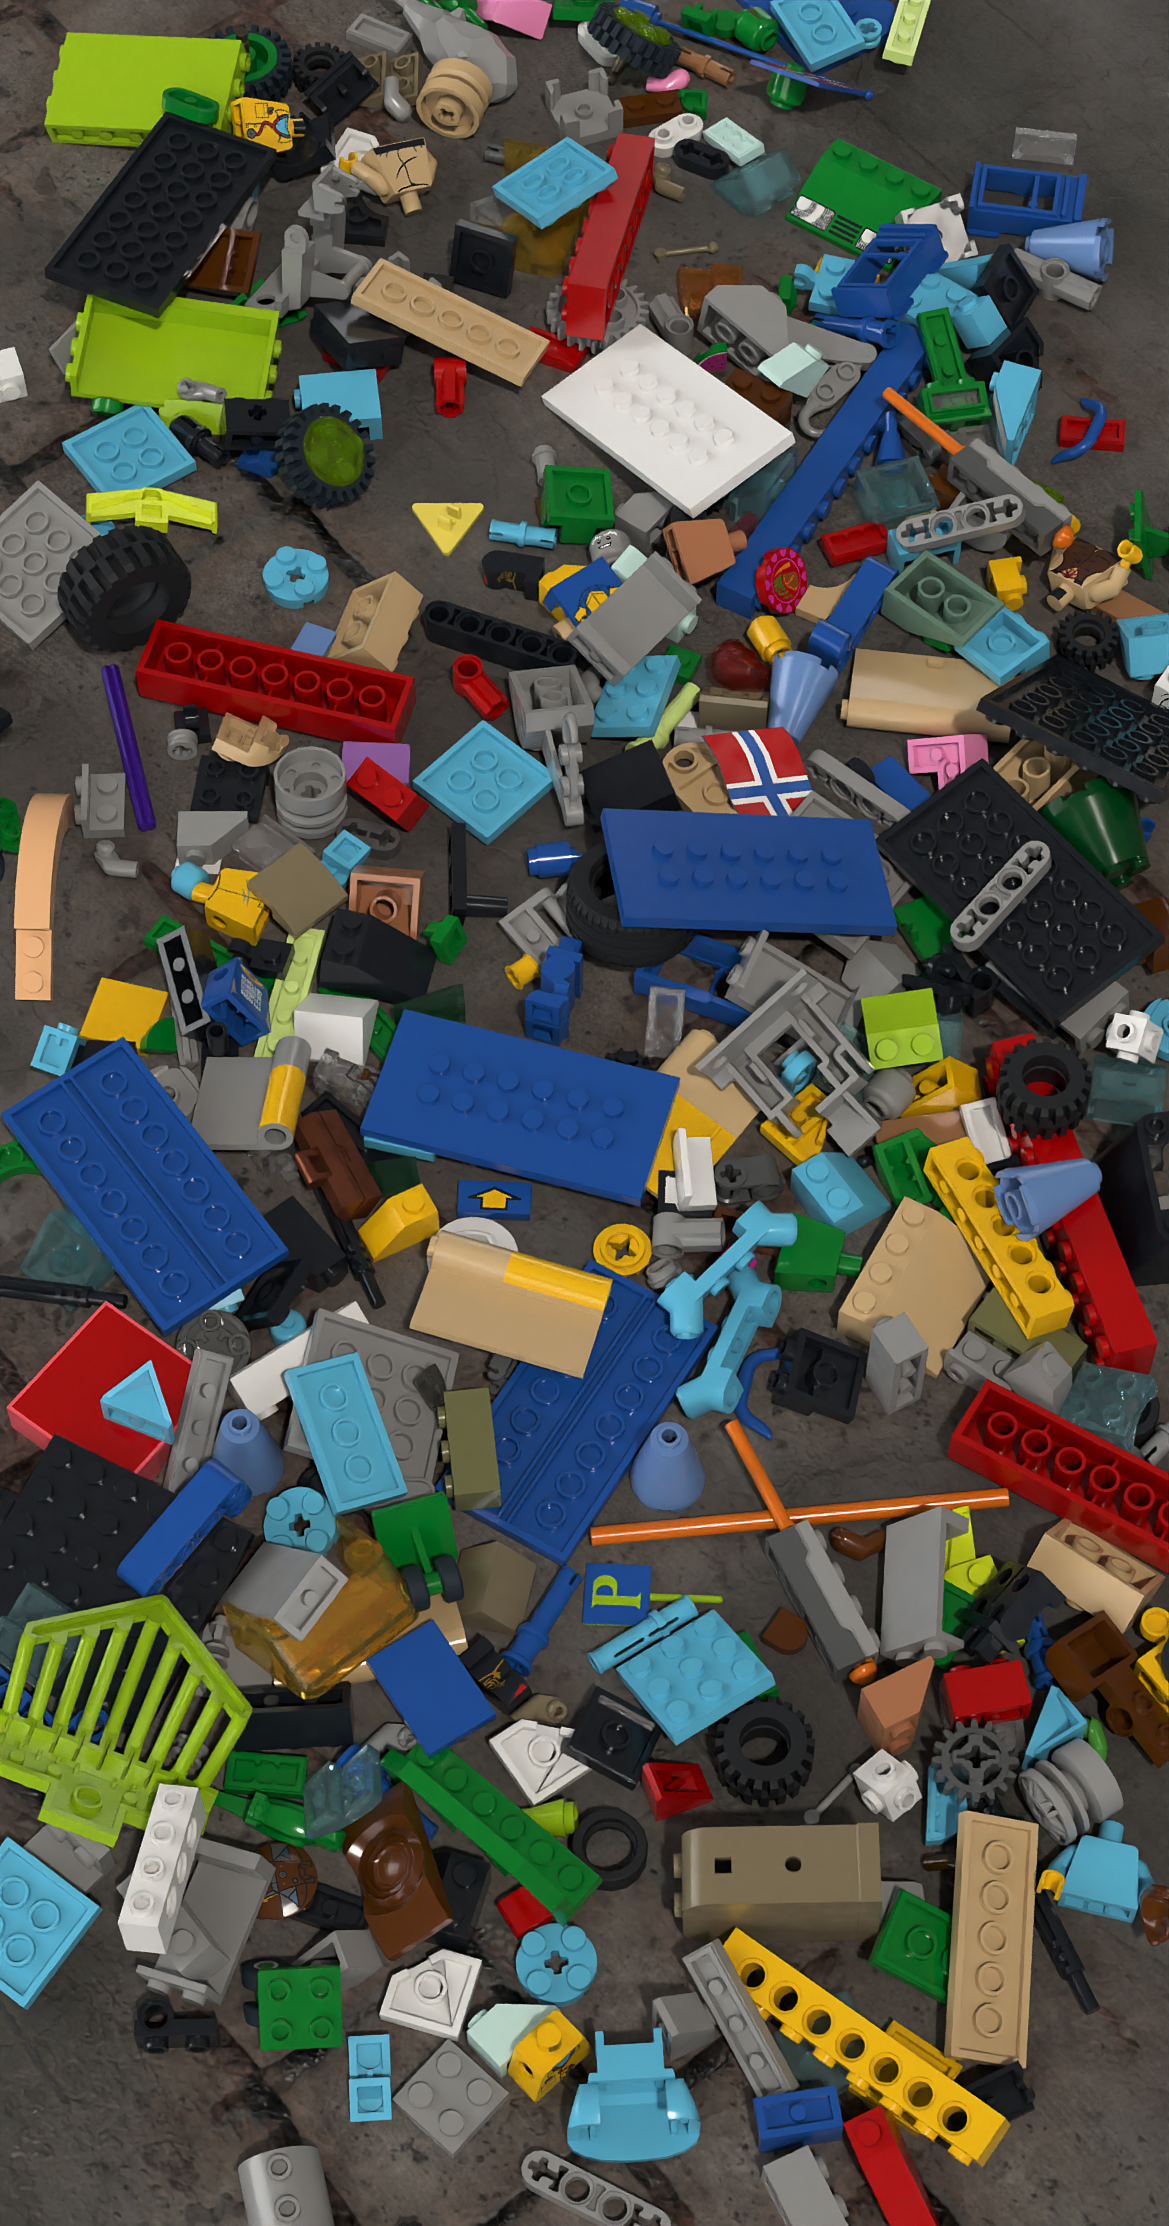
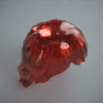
M728 639L718 644L711 656L713 678L721 687L732 691L758 692L767 685L771 667L763 664L758 659L757 652L747 647L741 640Z

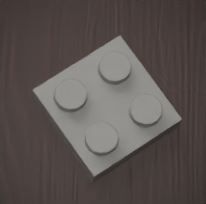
M448 2038L392 2098V2103L450 2157L454 2158L508 2100L509 2092Z

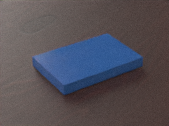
M434 1620L429 1621L366 1659L367 1666L428 1759H431L496 1719L495 1711Z

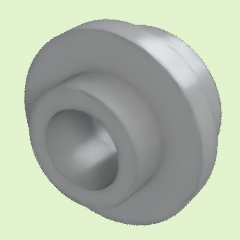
M671 1257L661 1258L647 1268V1283L652 1289L660 1288L665 1290L666 1285L681 1274L682 1267L678 1262H674Z

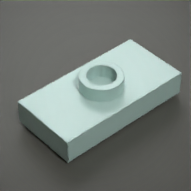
M727 117L703 131L704 141L712 147L724 151L729 156V159L740 167L765 152L764 144Z

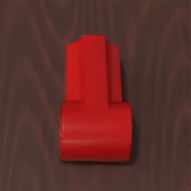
M434 357L436 412L442 414L445 418H456L458 414L464 412V386H467V363L461 357Z
M463 654L455 659L453 663V689L455 693L467 698L485 721H494L501 717L503 712L509 707V700L483 671L482 661L472 654Z

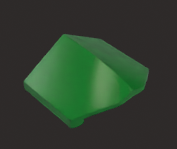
M919 1128L872 1146L878 1179L896 1210L904 1196L925 1204L934 1200L937 1195L936 1190L923 1171L929 1149L937 1145L925 1136Z

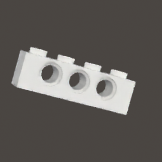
M159 1784L118 1920V1926L126 1950L159 1954L167 1953L206 1818L201 1794L197 1787Z

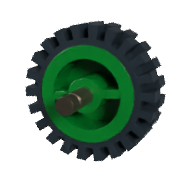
M239 24V28L235 32L233 27L229 26L226 27V35L221 30L214 33L215 39L242 40L246 53L250 54L251 66L249 72L245 73V92L243 97L266 101L271 99L274 102H279L281 100L280 94L285 96L288 93V87H291L293 77L291 51L285 39L281 40L280 34L275 32L271 35V29L264 27L260 33L259 25L254 24L251 26V31H247L245 24Z

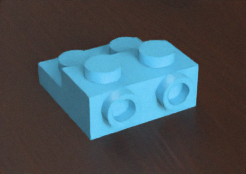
M1004 606L963 648L954 646V650L999 686H1002L1019 672L1023 674L1049 659L1050 641L1043 632L1036 631L1027 624L1020 614L1013 613Z

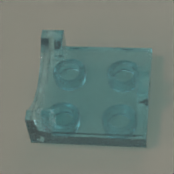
M1083 1362L1058 1416L1094 1435L1114 1439L1116 1446L1131 1452L1134 1447L1136 1428L1141 1413L1146 1404L1156 1397L1158 1389L1151 1375Z

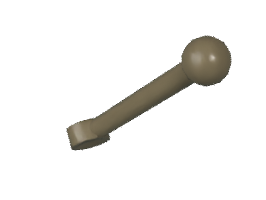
M711 241L707 245L671 250L659 247L655 249L654 257L658 261H663L667 256L706 251L714 254L719 250V245L717 242Z

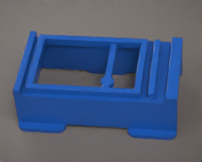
M976 161L966 233L970 236L993 239L998 238L1000 233L1031 236L1033 230L1081 222L1087 175L1080 174L1079 177L1066 176L1059 173L986 164L981 165L980 161ZM984 189L1032 197V201L1029 202V208L983 202ZM1037 198H1054L1052 211L1037 209Z
M881 224L876 238L872 239L837 287L831 289L839 316H872L892 318L893 320L902 319L914 304V299L910 296L928 273L933 274L937 272L949 257L948 252L944 251L937 225ZM895 247H911L908 253L904 251L894 253L896 251ZM890 258L902 259L885 283H874L877 280V274Z
M698 929L692 942L679 954L719 968L714 974L715 979L708 992L685 983H676L659 977L658 975L665 962L653 966L637 967L634 973L635 995L643 994L736 1028L752 1015V1013L732 1001L713 996L719 982L725 978L724 972H730L736 964H740L743 957L739 954L740 948L697 934Z

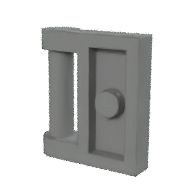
M549 887L541 889L499 921L500 927L523 954H529L536 961L540 971L546 960V952L549 945L558 947L560 940L537 914V911L545 909L568 937L572 938L566 925V912L555 900L556 895Z

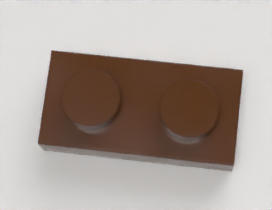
M677 89L617 98L623 107V129L664 123L683 114Z

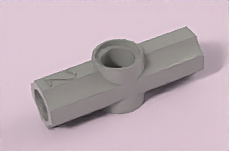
M1016 248L1014 250L1038 287L1041 297L1050 301L1062 298L1090 311L1094 308L1102 291L1101 285L1070 272L1069 265L1062 259L1050 258L1044 260L1022 249Z

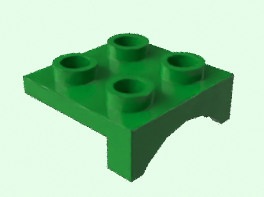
M925 896L893 909L897 927L922 965L926 960H930L934 954L940 953L941 945L952 941L950 933L952 923Z

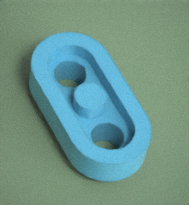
M796 1050L782 1063V1067L785 1070L779 1077L795 1096L812 1079L817 1059L807 1050L801 1053Z

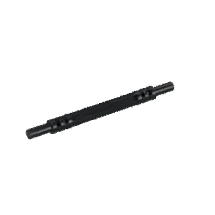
M294 1138L292 1144L297 1153L301 1151V1149L296 1139ZM313 1188L341 1250L347 1255V1263L355 1280L361 1282L373 1309L383 1307L386 1301L374 1277L375 1268L352 1220L343 1221L337 1217L322 1188Z
M0 1275V1297L90 1308L92 1305L101 1306L105 1301H108L118 1309H126L128 1304V1296L126 1294L95 1291L92 1286Z
M970 1758L969 1761L972 1762L973 1768H978L974 1758ZM996 1792L993 1805H989L984 1798H980L977 1806L979 1813L1008 1818ZM1036 1873L1034 1922L1063 1980L1069 1981L1085 2014L1090 2015L1098 2011L1100 2006L1083 1974L1085 1967L1045 1889H1042L1041 1893L1036 1892L1040 1881Z

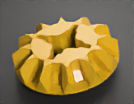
M615 1224L605 1228L596 1237L593 1255L597 1263L624 1277L632 1274L639 1275L645 1266H649L652 1245L648 1236L638 1227L629 1224ZM629 1242L630 1256L624 1255L617 1261L615 1249L621 1250Z

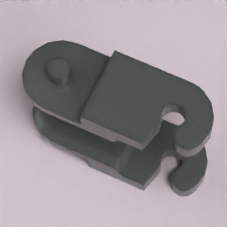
M494 1354L489 1364V1368L493 1372H488V1379L492 1385L499 1388L495 1389L490 1386L489 1394L491 1396H498L513 1374L518 1360Z

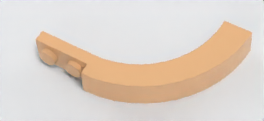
M36 793L31 798L26 811L19 847L15 889V1000H53L56 879L62 842L67 830L72 828L73 794Z

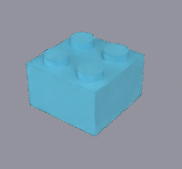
M937 272L933 274L928 273L910 296L914 299V304L902 319L895 321L899 325L901 322L918 328L916 321L917 313L948 307L950 315H952L959 308L958 304L960 301L968 296L974 295L978 297V295ZM954 327L956 338L958 340L960 338V335Z

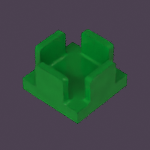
M545 465L543 472L544 489L540 499L542 527L549 528V525L562 526L559 534L560 542L590 544L597 528H599V531L613 528L615 517L610 469Z

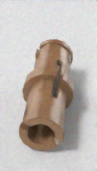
M686 46L681 47L682 53L676 61L677 65L694 71L699 78L704 80L708 78L726 88H730L731 84L734 83L737 70L718 63L709 54L704 56Z

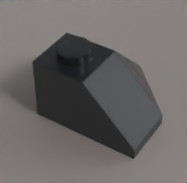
M1024 317L1007 327L989 346L979 347L966 361L978 380L984 381L986 389L989 390L992 375L994 372H1000L1004 360L1039 369V357L1044 354V342L1029 318ZM1042 374L1040 379L1039 390L1042 388Z

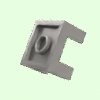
M603 67L592 69L588 72V89L561 95L559 79L545 82V108L560 140L568 136L581 146L615 138L619 132L623 133V107L619 99L614 101L613 107L608 97V77Z
M960 193L946 197L939 203L917 210L913 207L900 211L894 218L896 224H936L944 251H947L949 255L944 263L974 258L978 255L974 239L968 241L960 212L964 210V204ZM903 247L904 252L908 253L911 247Z

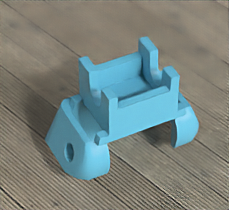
M653 2028V2043L604 2045L603 2031L595 2032L596 2073H589L588 2084H579L567 2128V2144L571 2151L585 2159L594 2161L630 2163L667 2159L685 2153L695 2146L700 2136V2117L684 2078L675 2079L673 2068L664 2069L662 2028Z

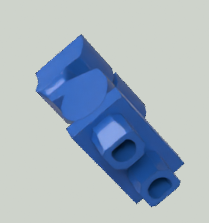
M562 936L558 947L549 945L546 952V960L541 967V990L531 992L525 999V1038L558 1047L564 1039L568 1038L570 1012L575 1006V997L580 999L583 991L581 940Z

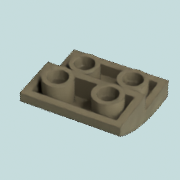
M387 51L358 58L370 72L369 74L380 85L359 106L386 109L384 106V79L389 76L399 79V94L410 106L416 105V100L423 88V58L419 51L393 59L389 57Z
M301 842L248 881L249 890L272 910L273 919L295 939L348 900V894L336 878Z

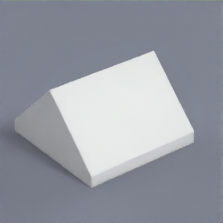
M309 993L294 1010L295 1036L305 1039L310 1044L312 1049L310 1062L353 1066L355 1063L354 1067L365 1068L379 1002L373 999Z

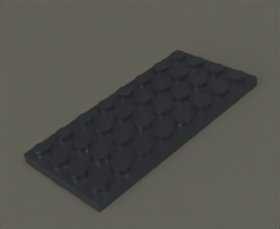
M166 111L45 267V278L159 319L277 160V149Z
M983 758L875 839L877 848L951 923L954 922L1024 844L1030 841H1041L1049 847L1052 859L1049 871L977 950L1054 1028L1165 943L1164 935ZM1041 855L1036 858L1030 856L1029 862L1031 863L1034 860L1042 861ZM1017 877L1008 878L1003 883V887L1008 890H1015L1021 886L1022 880ZM988 902L981 907L980 911L985 915H992L999 910L1000 906L997 903ZM973 917L974 923L976 924L978 921L975 917ZM973 929L969 932L961 931L964 936L969 935L972 937L974 935Z

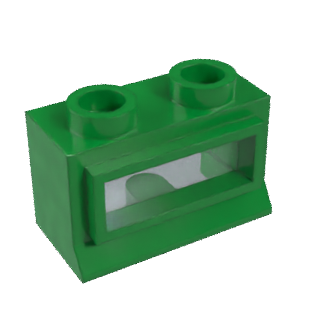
M974 377L961 378L956 381L955 385L944 386L942 381L930 382L924 386L925 389L920 390L917 397L919 411L936 425L949 424L950 430L961 429L966 421L978 420L980 428L986 427L992 417L985 382H975Z

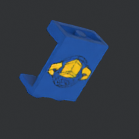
M602 556L551 587L542 602L550 612L560 606L573 625L577 627L619 588L622 582Z

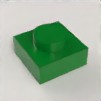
M671 644L665 655H678L681 666L675 683L684 686L686 683L692 682L702 663V655Z

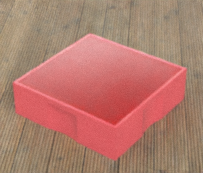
M105 1301L6 1407L11 1426L44 1451L53 1435L57 1434L152 1482L162 1471L163 1466L169 1459L172 1445L105 1419L100 1400L106 1392L151 1360L175 1434L192 1361L108 1301Z

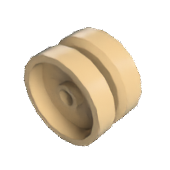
M445 58L433 65L416 100V109L421 120L434 132L453 139L467 138L474 134L479 127L484 112L493 97V86L488 76L478 66L458 58Z

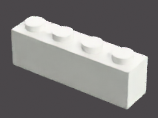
M356 1301L347 1303L333 1312L369 1324ZM312 1325L230 1376L227 1389L239 1409L253 1412L261 1421L278 1410L276 1403L287 1396L290 1401H293L284 1374L287 1370L303 1366Z

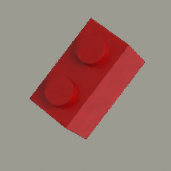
M368 757L364 759L347 782V785L407 832L412 830L430 806L414 791Z
M999 1658L993 1660L991 1664L987 1663L986 1666L971 1668L968 1665H961L950 1669L948 1673H943L940 1689L952 1732H955V1724L958 1721L965 1728H970L972 1719H976L978 1727H982L989 1721L993 1724L1029 1718L1032 1700L1021 1659L1009 1661L1007 1658Z

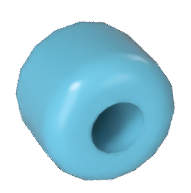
M191 861L184 862L173 869L171 873V888L187 900L192 901L191 894L193 888L200 882L209 884V874Z
M290 1309L288 1317L282 1324L269 1327L271 1339L276 1346L281 1345L307 1329L304 1316L293 1309Z

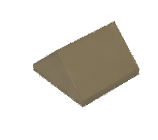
M704 685L699 700L698 728H706V725L713 726V729L748 731L767 728L770 692Z
M499 1541L463 1549L458 1569L463 1583L464 1597L462 1600L456 1601L463 1626L517 1637L516 1630L519 1625L524 1623L537 1564Z

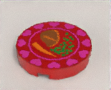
M772 548L763 555L762 558H765L763 564L758 565L756 571L758 598L762 605H767L769 612L773 614H790L796 610L797 605L807 590L805 564L800 555L792 548Z

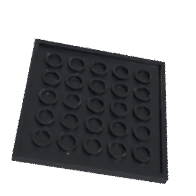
M1058 654L980 699L976 710L985 714L988 721L997 725H1006L1016 730L1015 733L1019 737L1029 741L1035 740L1045 745L1046 750L1053 755L1066 756L1074 760L1076 765L1084 771L1097 772L1103 775L1115 787L1130 789L1137 793L1138 798L1146 803H1157L1160 805L1169 798V711Z
M54 1434L0 1529V1667L11 1675L19 1641L27 1622L143 1598L117 1576V1569L128 1553L178 1495ZM223 1517L156 1594L165 1595L198 1638L203 1633L255 1538L253 1532ZM145 1621L133 1623L101 1708L108 1717ZM161 1627L157 1633L120 1731L127 1736H130L169 1639ZM114 1628L100 1631L74 1706L79 1711H82L86 1706ZM82 1635L67 1638L50 1696L58 1700L61 1698ZM49 1642L36 1644L25 1683L35 1688ZM181 1653L153 1722L187 1662Z

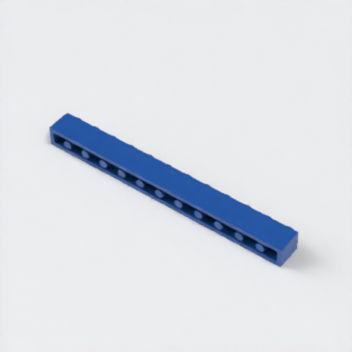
M904 322L900 323V338L897 345L891 349L883 348L748 538L747 548L740 550L736 555V564L728 568L717 582V605L750 620L758 609L762 610L766 606L760 602L756 590V571L758 565L763 564L765 559L762 558L763 555L772 548L782 547L792 548L800 555L801 547L805 541L810 542L812 540L818 522L828 517L832 508V502L836 497L840 498L844 494L848 479L851 475L856 476L858 474L864 456L874 451L878 436L881 432H884V413L897 411L893 405L882 397L884 390L892 387L907 400L910 390H916L919 386L924 370L926 368L929 369L918 328Z

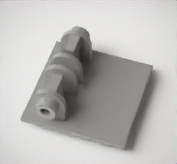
M224 1615L215 1616V1621L207 1623L201 1641L238 1689L272 1687V1671H275L277 1657L270 1630L232 1626L230 1624L231 1619ZM201 1680L194 1696L209 1698L211 1692Z

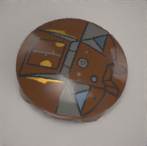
M280 1842L267 1844L253 1851V1853L263 1856L276 1868L256 1917L257 1919L280 1920L289 1918L302 1910L308 1909L312 1905L318 1876L313 1860L304 1850L288 1843Z

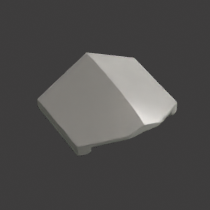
M868 940L852 960L848 958L841 978V984L850 992H853L858 986L862 985L872 991L870 997L900 993L912 989V987L902 985L903 974L919 976L922 972L897 945Z

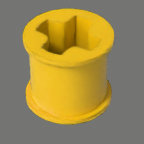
M527 953L523 954L522 958L512 965L505 967L507 978L518 990H522L523 986L533 979L541 977L538 964Z

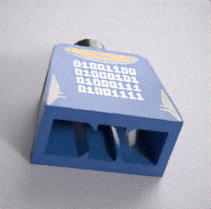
M235 957L228 963L212 970L207 977L201 1008L216 1022L223 1023L227 1027L228 1034L241 1046L271 1033L268 990L265 984L249 970L248 960L242 957Z

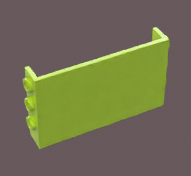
M67 32L64 45H61L59 50L60 62L58 70H55L53 73V90L51 96L47 98V114L44 126L53 143L139 147L166 112L162 107L163 91L168 88H183L217 101L220 106L219 119L209 126L232 133L233 124L230 102L244 96L245 73L250 70V54L246 53L242 40Z
M87 293L84 312H78L76 331L79 332L78 338H72L71 357H74L73 363H67L65 382H70L71 396L91 399L105 398L127 404L156 408L164 407V399L184 400L180 397L177 389L178 382L183 378L203 381L224 388L227 392L226 398H273V391L269 390V385L276 384L278 366L273 365L274 359L280 360L282 340H278L280 311L174 297L158 319ZM201 400L202 402L215 403L209 400Z

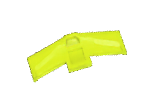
M155 487L87 493L85 521L91 524V522L135 518V526H147L159 530L161 533H167L168 520L209 529L212 534H217L218 503Z
M963 1506L952 1511L969 1518L968 1533L946 1541L944 1579L977 1598L998 1571L991 1555L976 1559L969 1506ZM1018 1640L1017 1642L1021 1645L1019 1648L1024 1647L1025 1640Z

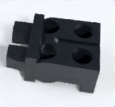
M1008 1560L974 1600L970 1610L965 1608L960 1613L958 1618L965 1626L955 1637L964 1640V1648L962 1650L967 1655L972 1657L977 1655L984 1662L991 1664L1002 1650L1014 1654L1021 1645L1017 1641L1028 1635L1031 1630L1032 1621L1045 1606L1057 1609L1067 1597L1042 1571Z

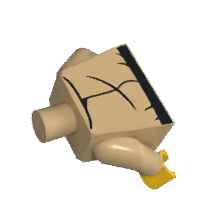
M424 137L371 148L361 158V161H358L357 153L351 152L349 153L348 160H345L343 157L339 158V169L363 181L374 193L379 195L383 203L388 204L401 201L405 216H412L423 210L419 196H422L432 187L437 169V160L426 149V142Z

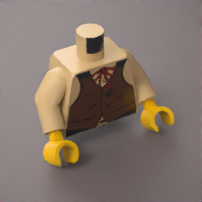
M1072 515L1071 528L1074 534H1076L1081 524L1079 519ZM1075 537L1072 545L1066 549H1056L1053 547L1047 571L1052 591L1047 596L1048 604L1056 611H1061L1069 603L1082 610L1092 609L1102 601L1117 597L1122 588L1128 584L1127 578L1131 572L1130 565L1137 564L1142 560V550L1133 545L1129 540H1123L1117 548L1119 555L1117 556L1078 537Z

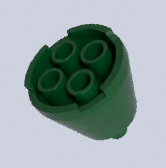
M1106 777L1085 783L1086 789L1073 793L1066 800L1063 796H1059L1039 813L1120 891L1133 883L1131 877L1146 871L1151 867L1148 859L1136 793L1128 788L1115 787L1107 781Z

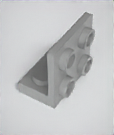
M48 1823L22 1847L85 1896L116 1866L111 1849L108 1846L54 1827Z

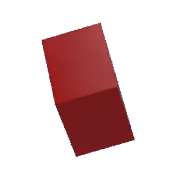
M646 1763L642 1766V1789L656 1822L702 1806L713 1800L699 1764Z

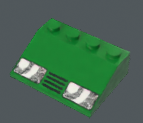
M837 138L818 160L786 214L785 221L859 258L872 239L876 238L881 224H896L894 218L900 211L913 207L917 210L941 202L942 189ZM895 247L896 251L894 253L904 251L903 247ZM890 258L882 270L890 273L901 260Z

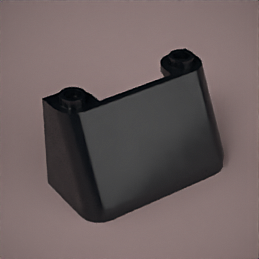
M1169 1111L1144 1115L1094 1160V1163L1098 1165L1102 1173V1182L1097 1193L1135 1287L1169 1284V1209L1161 1210L1153 1174V1171L1163 1170L1164 1161L1162 1153L1164 1146L1169 1143Z

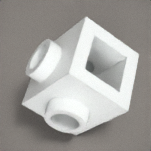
M1130 1010L1129 1015L1115 1013L1113 1022L1107 1028V1043L1105 1047L1117 1054L1116 1059L1134 1065L1138 1061L1154 1064L1164 1030L1151 1022V1016L1135 1010Z
M883 1749L853 1772L865 1805L874 1814L881 1812L892 1822L904 1812L910 1810L922 1798L916 1782L919 1777L915 1769L907 1761L899 1762Z

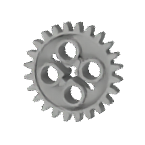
M624 279L604 340L566 335V322L561 321L563 303L567 302V296L562 295V286L556 285L555 293H550L549 301H547V324H551V333L558 332V340L567 338L568 347L577 343L579 344V351H582L586 346L590 347L591 353H595L597 348H602L604 351L639 324L646 327L649 318L648 301H644V293H637L638 286L628 287V280Z

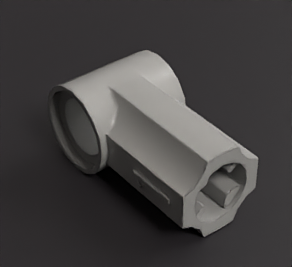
M666 293L655 296L654 300L648 304L651 318L665 339V342L683 355H689L693 350V320L683 314L673 296H668Z
M662 1212L654 1217L651 1252L657 1258L671 1257L674 1260L681 1258L684 1252H721L725 1248L726 1234L723 1218L686 1219L681 1214L674 1212Z

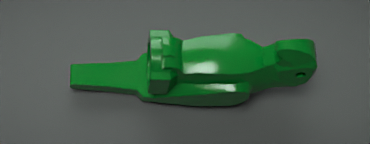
M218 1791L213 1804L242 1818L246 1826L279 1843H288L301 1849L305 1846H314L337 1853L341 1851L347 1835L344 1830L318 1821L315 1812L311 1809L287 1801L269 1799L267 1795L256 1792L253 1799L250 1800Z

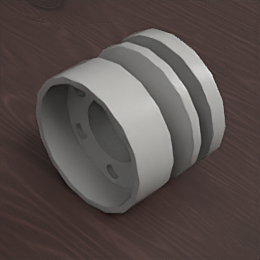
M314 746L301 747L286 753L277 762L273 772L278 822L288 833L304 839L324 838L335 833L339 823L346 819L348 815L344 763L333 752Z
M1073 1738L1053 1751L1051 1757L1053 1764L1047 1760H1040L1035 1764L1034 1769L1027 1768L1018 1777L1020 1791L1033 1816L1053 1840L1064 1846L1075 1841L1077 1835H1084L1089 1831V1819L1094 1823H1102L1122 1810L1124 1805L1121 1790L1109 1767L1101 1756L1081 1738Z

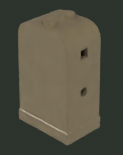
M879 1822L857 1823L855 1825L703 1827L689 1830L682 1835V1853H674V1878H682V1893H674L675 1918L683 1917V1935L685 1937L702 1942H712L719 1938L721 1942H726L734 1929L738 1928L756 1942H876L882 1906Z

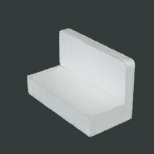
M678 1128L672 1142L679 1211L715 1210L717 1199L710 1137L687 1138L686 1128Z

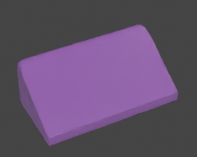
M343 742L342 762L345 765L346 783L364 759L368 757L404 785L409 786L412 759L410 744Z

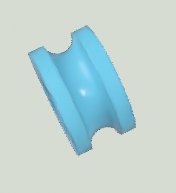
M871 18L859 20L855 26L865 40V49L877 47L881 41V24Z

